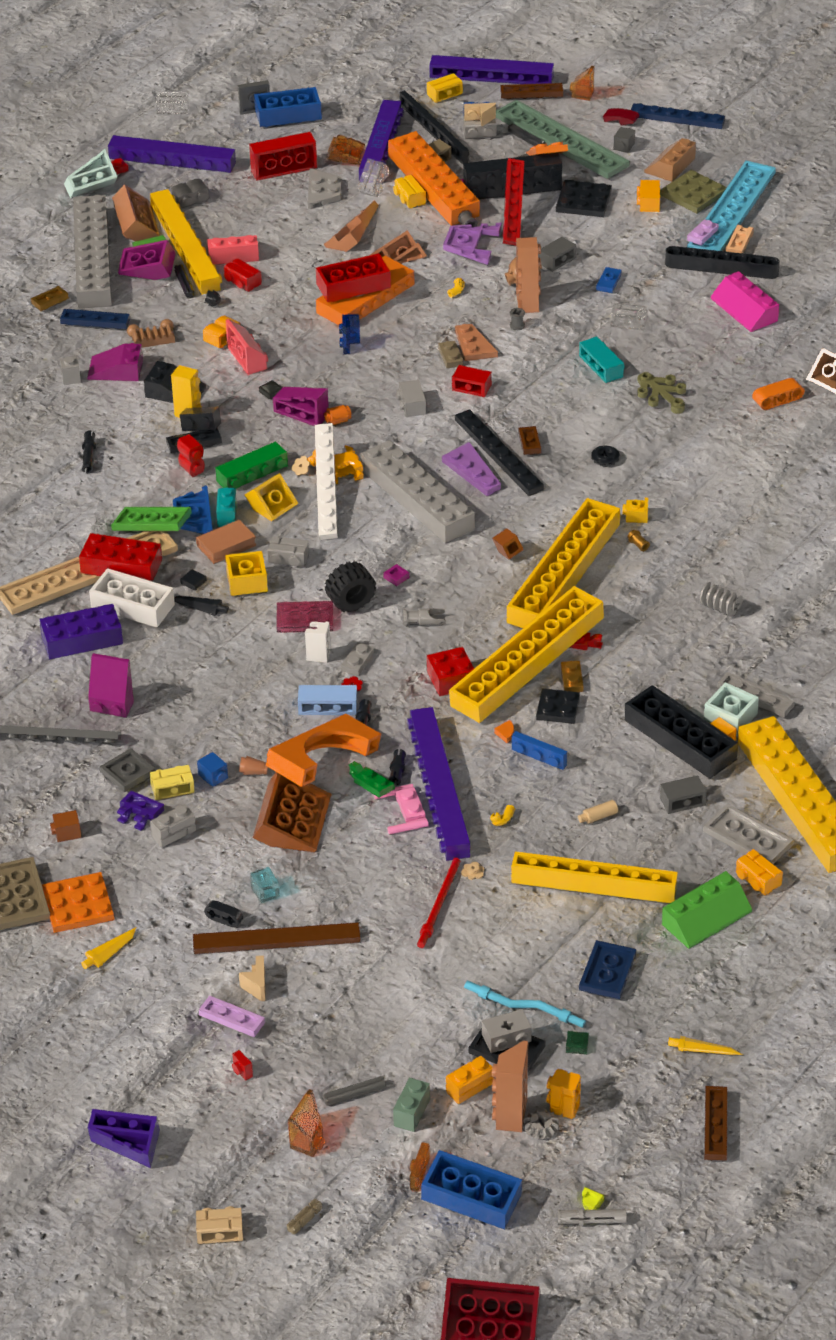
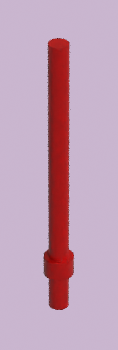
M453 858L426 923L422 925L420 938L417 942L419 948H424L428 938L433 934V926L461 863L459 858Z

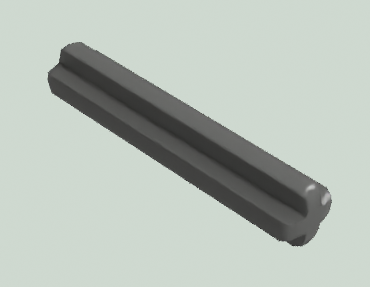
M379 1076L325 1093L323 1100L326 1106H330L384 1089L386 1082L383 1076Z

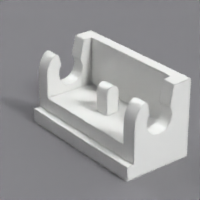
M310 622V627H317V629H306L305 631L306 661L327 663L331 651L329 622Z

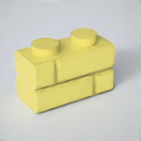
M189 765L150 772L151 787L155 800L195 792L194 780Z

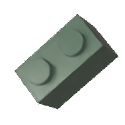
M409 1077L393 1108L395 1127L412 1132L415 1131L430 1101V1083Z

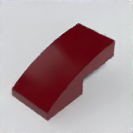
M610 108L603 115L604 122L619 120L621 126L634 124L640 115L638 112L629 109Z

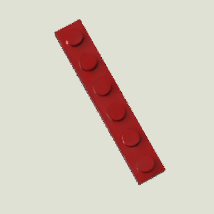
M510 158L507 161L502 244L516 246V238H520L524 161Z

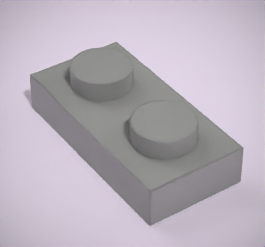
M357 642L342 663L341 671L359 676L375 653L374 647Z

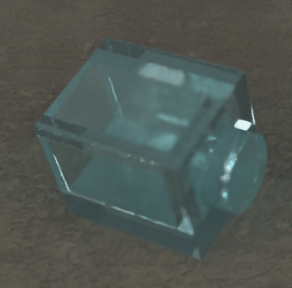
M269 867L250 873L251 888L260 903L280 897L279 882Z

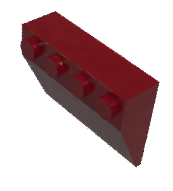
M447 1278L441 1340H535L541 1295L540 1286Z

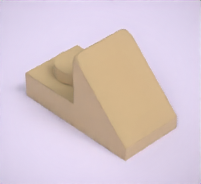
M496 103L464 104L465 121L480 120L481 126H484L496 118Z
M264 955L256 956V964L252 965V972L239 973L240 987L260 1001H265Z

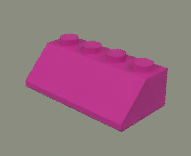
M739 271L726 276L711 295V299L750 332L778 321L779 304Z

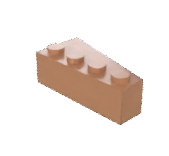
M537 237L516 238V297L518 308H522L525 313L539 312V295H541L539 282H541V273L538 272V268H541V258H538V254H541V244L537 243Z

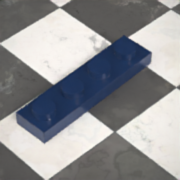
M63 309L60 317V324L127 329L130 321V314L76 309Z

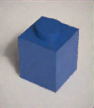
M214 752L197 760L198 775L210 786L214 787L228 779L227 763Z

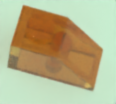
M590 66L576 76L574 82H571L570 91L572 92V98L590 101L594 94L595 66Z

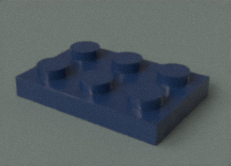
M596 940L579 983V991L620 1000L636 957L637 949Z

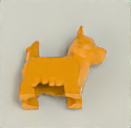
M345 445L346 452L334 455L336 484H338V477L349 475V473L354 475L355 481L363 479V465L359 461V456L355 453L353 447ZM316 449L313 451L312 456L308 457V461L313 467L316 466Z

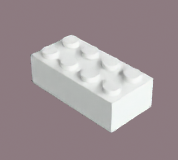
M106 569L89 591L91 608L113 604L117 616L154 627L160 625L175 605L172 587L111 569Z

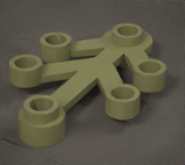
M643 372L638 375L637 381L641 386L638 388V397L646 398L648 396L647 388H652V394L648 398L649 406H658V396L661 395L671 403V411L673 413L680 414L685 411L683 399L674 398L668 392L684 394L686 393V384L678 383L676 386H672L676 382V377L672 374L666 375L665 378L654 377L649 372Z

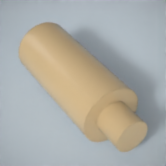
M610 800L585 809L583 814L578 815V820L580 823L586 821L589 824L617 814V804L614 800Z

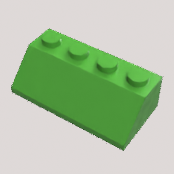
M725 871L663 907L662 925L690 949L751 913L752 908L740 883Z

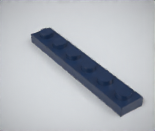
M633 103L631 108L632 111L638 112L640 115L638 118L716 129H722L725 122L724 115L704 113L702 111L695 112L687 109L680 110L672 107L643 105L642 103Z

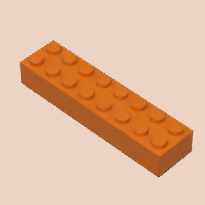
M417 131L388 140V156L406 176L412 175L425 190L426 199L451 226L460 223L458 216L462 211H470L472 218L480 216V200Z

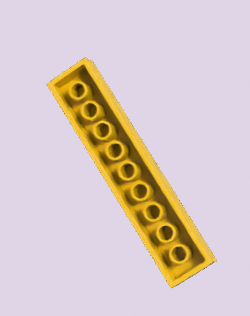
M586 498L507 605L508 624L524 628L568 590L576 586L620 525V508Z
M573 586L449 690L450 707L481 723L604 618L603 601Z
M774 716L739 726L738 745L827 872H835L836 801Z

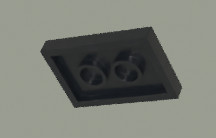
M481 1028L468 1047V1053L477 1057L482 1056L485 1060L497 1064L499 1055L510 1048L491 1053L482 1036ZM532 1035L531 1042H528V1072L546 1046L545 1040Z

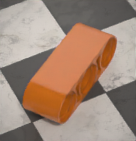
M788 378L756 389L752 394V398L763 410H768L800 399L804 395L805 390L794 378Z

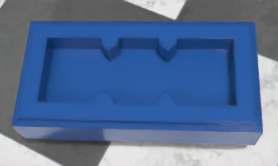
M605 267L596 285V290L613 293L622 275V270Z

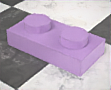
M704 219L687 235V241L702 246L718 231L719 224Z

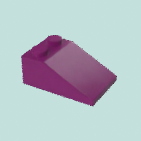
M168 240L124 248L118 274L152 280L168 278L171 276L176 252Z
M124 343L92 356L87 380L139 381L143 364L142 344Z
M92 654L88 694L90 711L127 717L134 703L129 659Z

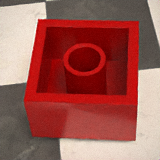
M463 647L427 655V673L439 697L448 695L449 690L474 670Z

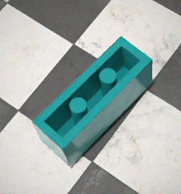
M597 336L579 342L580 358L605 383L623 377L624 362L606 346L605 342H602Z

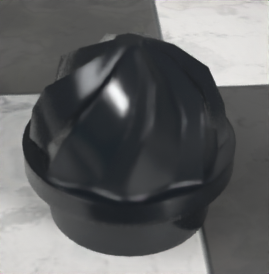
M208 290L204 303L209 304L208 306L218 305L221 302L220 294L215 290Z

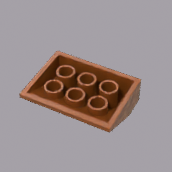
M275 772L268 783L253 838L270 847L315 852L319 843L331 793L311 783L301 787Z

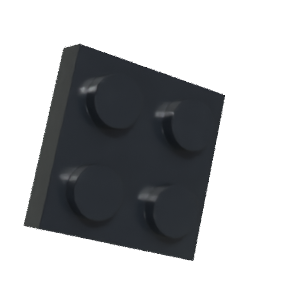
M542 688L536 720L575 724L580 692Z

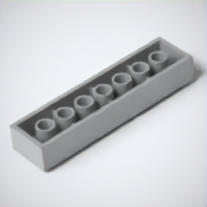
M388 440L360 453L363 472L444 543L475 529V512L392 441Z

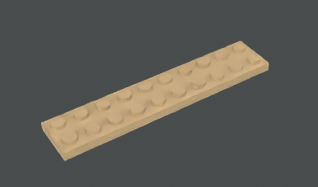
M144 531L128 537V539L161 543L162 557L178 551V545L166 531ZM79 557L1 586L0 600L10 613L14 615L94 584L101 576L82 574L80 572Z

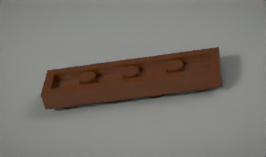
M562 83L500 85L501 99L563 97Z
M705 1086L704 1160L727 1161V1087Z

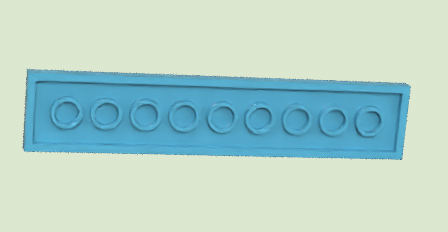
M745 161L705 219L719 224L718 231L702 246L689 242L687 247L723 251L729 243L736 226L741 225L776 173V167Z

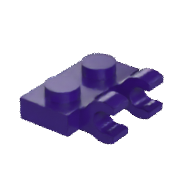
M130 791L120 801V808L117 810V814L121 816L117 821L125 824L129 820L130 814L134 813L136 814L134 821L137 822L134 828L142 831L148 820L157 818L165 810L164 804Z

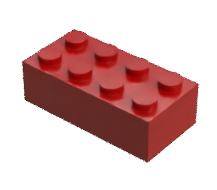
M311 132L249 144L251 172L256 181L317 168L316 140Z
M378 253L316 267V284L327 303L391 288V272Z
M90 533L79 555L80 572L82 574L102 576L106 569H111L153 582L162 563L161 543Z

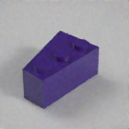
M92 1109L88 1124L91 1142L151 1168L160 1132L157 1116Z

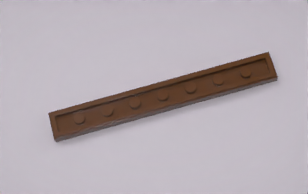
M359 922L193 934L194 954L360 942Z

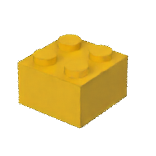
M262 551L225 555L231 596L268 591L267 573Z

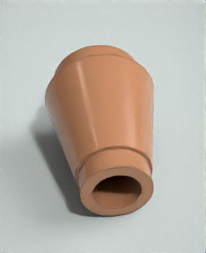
M247 755L246 757H241L240 773H244V775H267L268 767L266 762Z

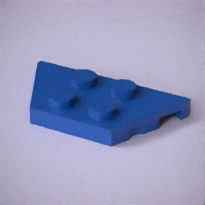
M203 486L202 491L195 494L191 491L184 496L173 499V507H191L192 513L181 529L201 534L213 531L207 486Z

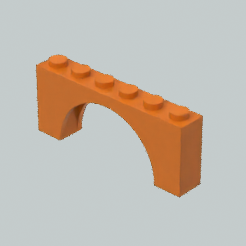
M383 256L382 259L391 272V288L328 303L322 295L316 299V313L347 329L415 285L414 270L387 256Z
M343 714L269 748L266 766L303 787L315 781L318 765L307 755L308 752L318 748L335 747L352 750L367 756L378 751L381 733L350 715Z

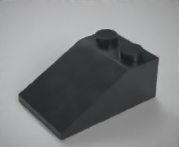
M157 361L144 379L145 397L173 403L171 374L177 366ZM200 381L199 390L202 395L206 389V384Z

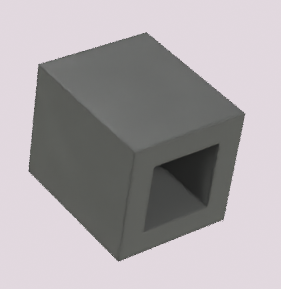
M620 127L614 135L613 150L629 153L635 144V130Z

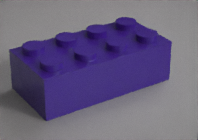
M113 604L39 619L41 636L49 660L123 644L122 627Z

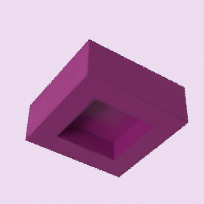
M396 564L383 572V577L397 587L410 578V572Z

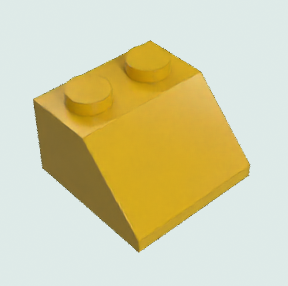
M280 473L244 494L252 509L270 521H273L299 504Z

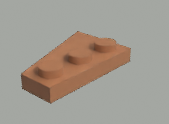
M472 324L455 326V333L464 361L498 357V351Z

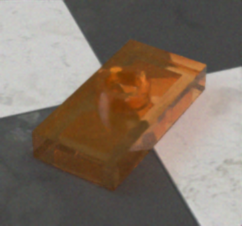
M421 1143L416 1159L411 1161V1191L418 1192L430 1161V1145L428 1143Z

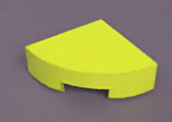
M584 1187L582 1192L583 1207L585 1210H598L604 1202L605 1196Z

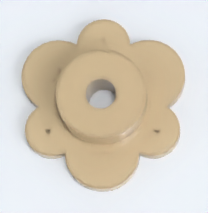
M302 456L300 459L297 458L295 460L292 471L297 476L308 473V467L310 466L308 458Z
M471 862L464 865L461 874L464 877H468L469 880L481 879L484 867L480 866L478 862Z

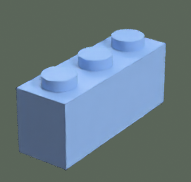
M299 685L298 715H356L357 685Z

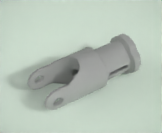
M429 608L419 609L418 611L403 609V625H443L446 623L445 619H435L431 616L443 614L445 609Z

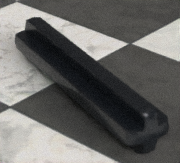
M515 124L508 126V132L533 146L545 144L544 140Z
M175 265L174 271L187 298L193 297L194 290L183 265Z

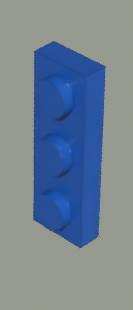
M517 731L513 733L512 750L562 770L567 766L566 750Z

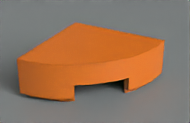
M510 720L494 728V733L504 742H510L514 733L513 723Z

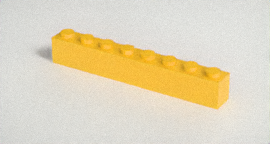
M516 851L511 865V883L664 903H671L675 901L678 872Z

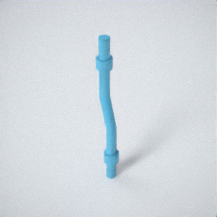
M468 980L464 985L465 989L477 993L478 997L485 1000L491 999L509 1008H538L558 1017V1020L564 1023L569 1022L581 1028H584L586 1020L573 1015L571 1011L564 1008L561 1010L541 1000H512L491 991L490 987L480 986Z

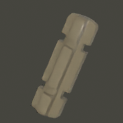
M313 1199L308 1204L309 1206H305L294 1217L295 1220L292 1219L287 1224V1230L293 1235L297 1234L301 1230L300 1227L303 1228L315 1216L314 1213L318 1214L322 1210L321 1201Z

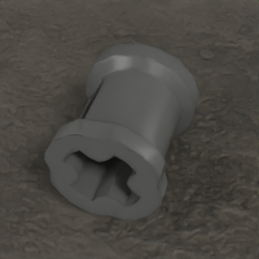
M462 211L458 216V221L461 224H471L472 227H477L478 221L472 218L470 211Z
M513 308L510 311V328L513 330H522L525 327L523 321L525 311L522 308Z

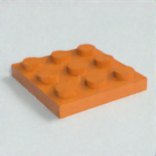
M101 872L41 884L50 912L53 933L114 920V913Z

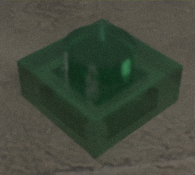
M568 1031L566 1053L587 1055L589 1033Z

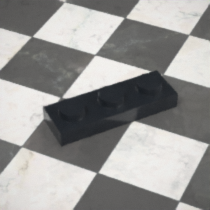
M218 428L216 430H200L166 437L170 453L179 452L177 448L178 439L188 434L197 440L202 447L222 443V437Z

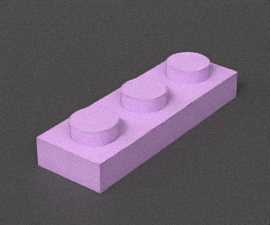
M209 996L199 1009V1016L255 1037L265 1024V1017Z

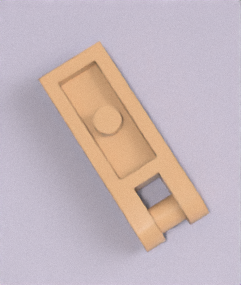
M737 225L726 247V252L744 253L750 238L753 236L754 228H744L743 225Z

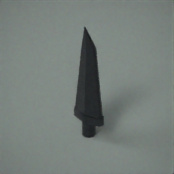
M180 595L174 597V602L213 616H216L218 612L227 613L229 610L228 606L221 605L222 600Z

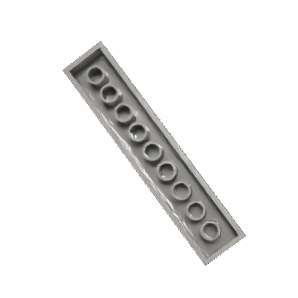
M106 195L73 197L78 309L112 306Z

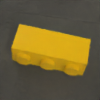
M179 365L171 374L174 415L180 418L179 414L185 408L202 407L200 403L201 392L199 390L200 378L198 377V370Z

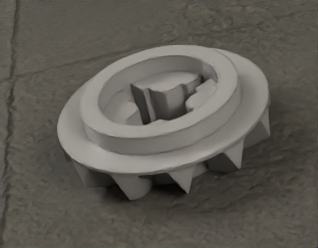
M536 1109L534 1113L529 1112L527 1118H524V1129L533 1138L547 1139L558 1131L559 1121L555 1117L554 1112L548 1113L546 1109L543 1112H539ZM538 1120H542L545 1123L544 1128L538 1123Z

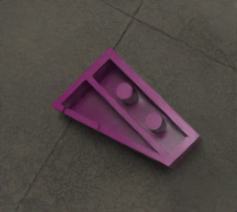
M283 387L273 397V410L276 413L312 426L322 424L325 421L324 413L329 408L328 388Z

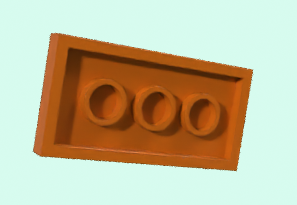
M556 142L548 146L547 144H538L530 148L526 154L529 156L549 153L562 154L568 151V144L563 145V142Z

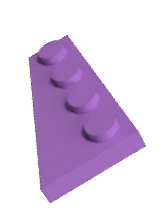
M470 442L442 456V462L484 495L489 496L501 489V483Z

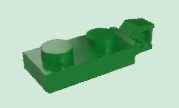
M355 761L348 764L349 774L354 779V783L380 798L395 789L393 782L372 769L362 767L360 763Z

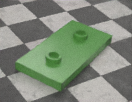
M124 507L111 524L112 531H179L192 511L191 507Z

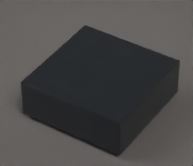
M193 569L180 579L182 585L195 591L207 581L206 575Z

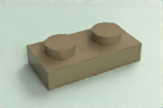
M455 341L438 343V349L447 369L463 365V359Z

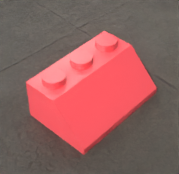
M257 235L207 239L208 255L211 257L212 264H227L236 258L244 262L259 261Z
M227 319V348L245 372L250 375L266 370V362H268L266 352L261 350L259 343L255 342L253 335L249 334L246 328Z

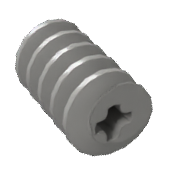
M707 582L700 594L701 604L714 608V610L720 611L723 614L726 613L730 617L734 616L741 607L743 596L740 595L736 599V593L733 592L730 595V591L726 590L724 592L722 587L717 590V585L715 584L710 588L711 583Z

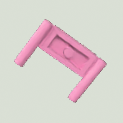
M413 784L395 787L393 791L380 797L385 798L395 795L406 822L387 827L389 835L428 827L424 809Z

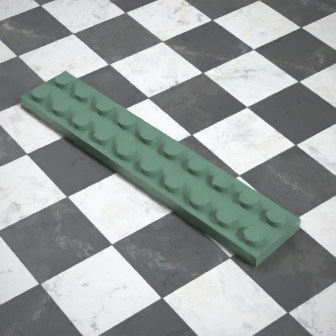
M517 99L496 110L497 119L508 125L515 124L544 140L547 146L556 142H563V145L568 144V151L562 153L563 155L608 179L630 166V161Z

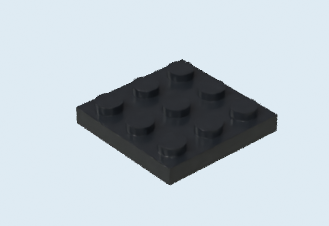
M564 180L556 204V212L604 218L612 192V185Z

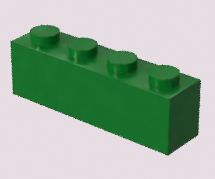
M276 441L215 467L216 481L223 488H239L287 467V451Z

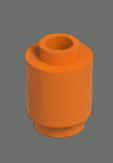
M348 405L327 408L326 413H324L325 421L333 425L347 422L352 418Z

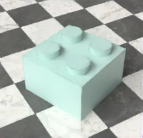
M725 682L705 703L704 720L711 723L720 717L737 729L736 736H738L739 726L749 724L758 714L759 697Z

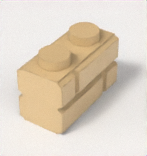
M229 1206L225 1209L213 1210L212 1208H204L203 1210L196 1211L198 1244L243 1241L241 1208Z

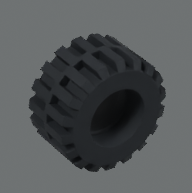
M355 561L339 565L338 568H335L329 574V579L325 582L327 596L342 612L347 611L348 613L365 607V604L369 603L370 599L374 597V592L377 588L375 586L376 581L361 563Z

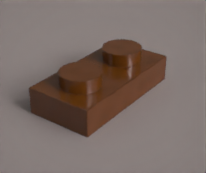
M536 426L519 427L518 434L523 454H540L541 445Z

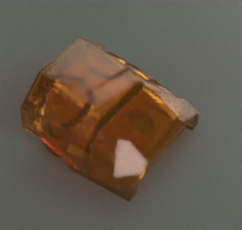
M337 135L331 141L326 159L340 163L360 165L365 144L352 138H346L343 135Z

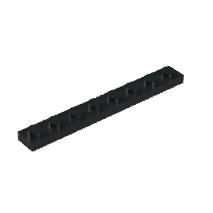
M405 90L401 91V107L436 140L440 139L451 146V154L461 164L468 163V148L456 139L451 132L440 124Z
M470 409L455 415V421L528 496L544 491V484Z

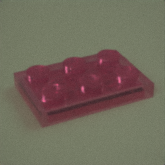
M332 601L277 602V633L305 632L306 629H317V627H310V622H329L330 631H333Z

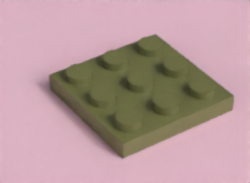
M690 170L660 189V196L697 214L717 201L727 187L696 171Z

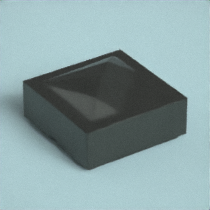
M271 380L260 386L259 392L271 400L283 387Z

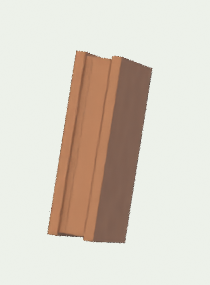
M237 520L196 537V544L208 559L215 564L224 560L225 555L238 554L255 547L256 536L240 520Z

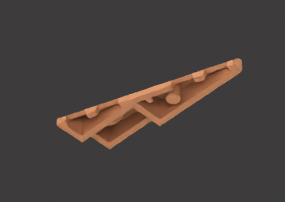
M375 200L371 202L360 214L355 216L337 234L324 243V246L347 252L358 244L379 206Z
M408 230L370 254L379 253L381 257L387 256L399 263L427 256L419 243L416 244Z

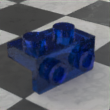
M359 314L342 315V324H339V334H343V337L339 339L340 348H343V355L350 354V344H360Z

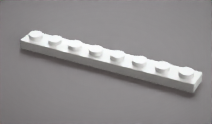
M328 423L315 425L318 529L320 540L338 538L333 424Z

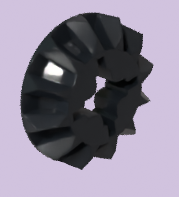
M599 446L591 452V459L594 460L595 464L599 463L600 466L606 465L608 467L609 464L615 465V462L619 461L620 453L612 446Z

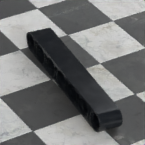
M669 246L665 251V265L668 268L729 275L739 271L747 277L775 279L779 276L780 260L776 257Z

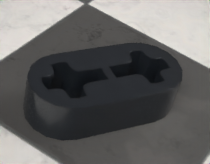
M210 901L204 909V913L209 919L235 928L243 920V914L239 909L219 901Z

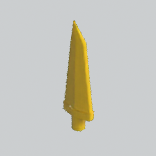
M137 927L85 953L87 959L81 962L83 968L87 969L92 965H95L97 968L101 967L133 938Z
M680 1036V1039L669 1037L668 1046L678 1047V1051L743 1055L731 1047Z

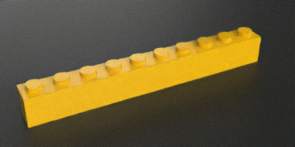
M168 189L150 193L151 208L200 293L203 295L207 294L208 290L220 291V283H222L221 274L217 273L216 266L212 264L211 257L207 256L205 247L201 246L200 239L196 237L195 230L191 229L190 222L186 220L185 213L181 212L180 205L176 203L175 196L171 195Z

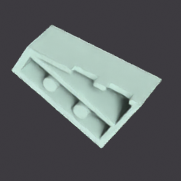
M106 149L102 150L101 153L67 177L64 185L70 198L115 183L117 175Z

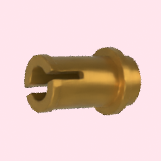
M632 530L629 532L627 537L630 543H634L643 552L649 548L650 543L641 536L640 531Z

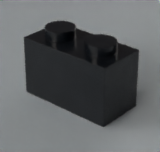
M219 407L185 408L179 414L182 431L216 430L221 424Z

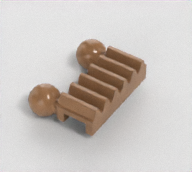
M170 319L162 320L159 329L153 326L152 330L147 327L146 331H144L136 324H131L127 328V334L132 337V341L135 344H142V348L175 343V336L172 330L174 324Z

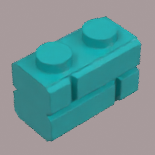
M234 488L218 489L216 514L217 527L220 528L236 521L237 499L236 489Z

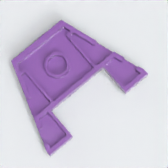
M484 223L480 227H472L471 224L450 226L443 244V250L488 265L491 259V251L477 249L481 235L499 236L502 223H496L495 226H488L487 223Z

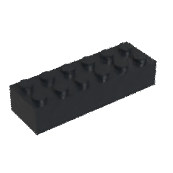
M559 153L510 158L524 161L523 195L559 191L562 189V161ZM508 158L463 163V183L479 200L505 197Z
M651 685L625 703L624 720L709 779L737 760L738 742L655 686Z

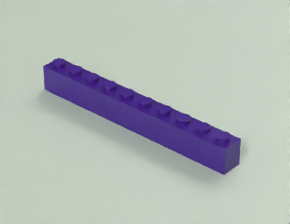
M433 707L410 710L407 726L408 730H412L410 732L411 742L416 744L414 745L415 756H419L417 758L418 768L423 771L421 772V779L423 784L426 783L425 795L430 797L428 805L429 810L433 811V825H437L435 828L436 837L441 839L439 841L440 852L445 854L446 861L453 860V858H470V841Z

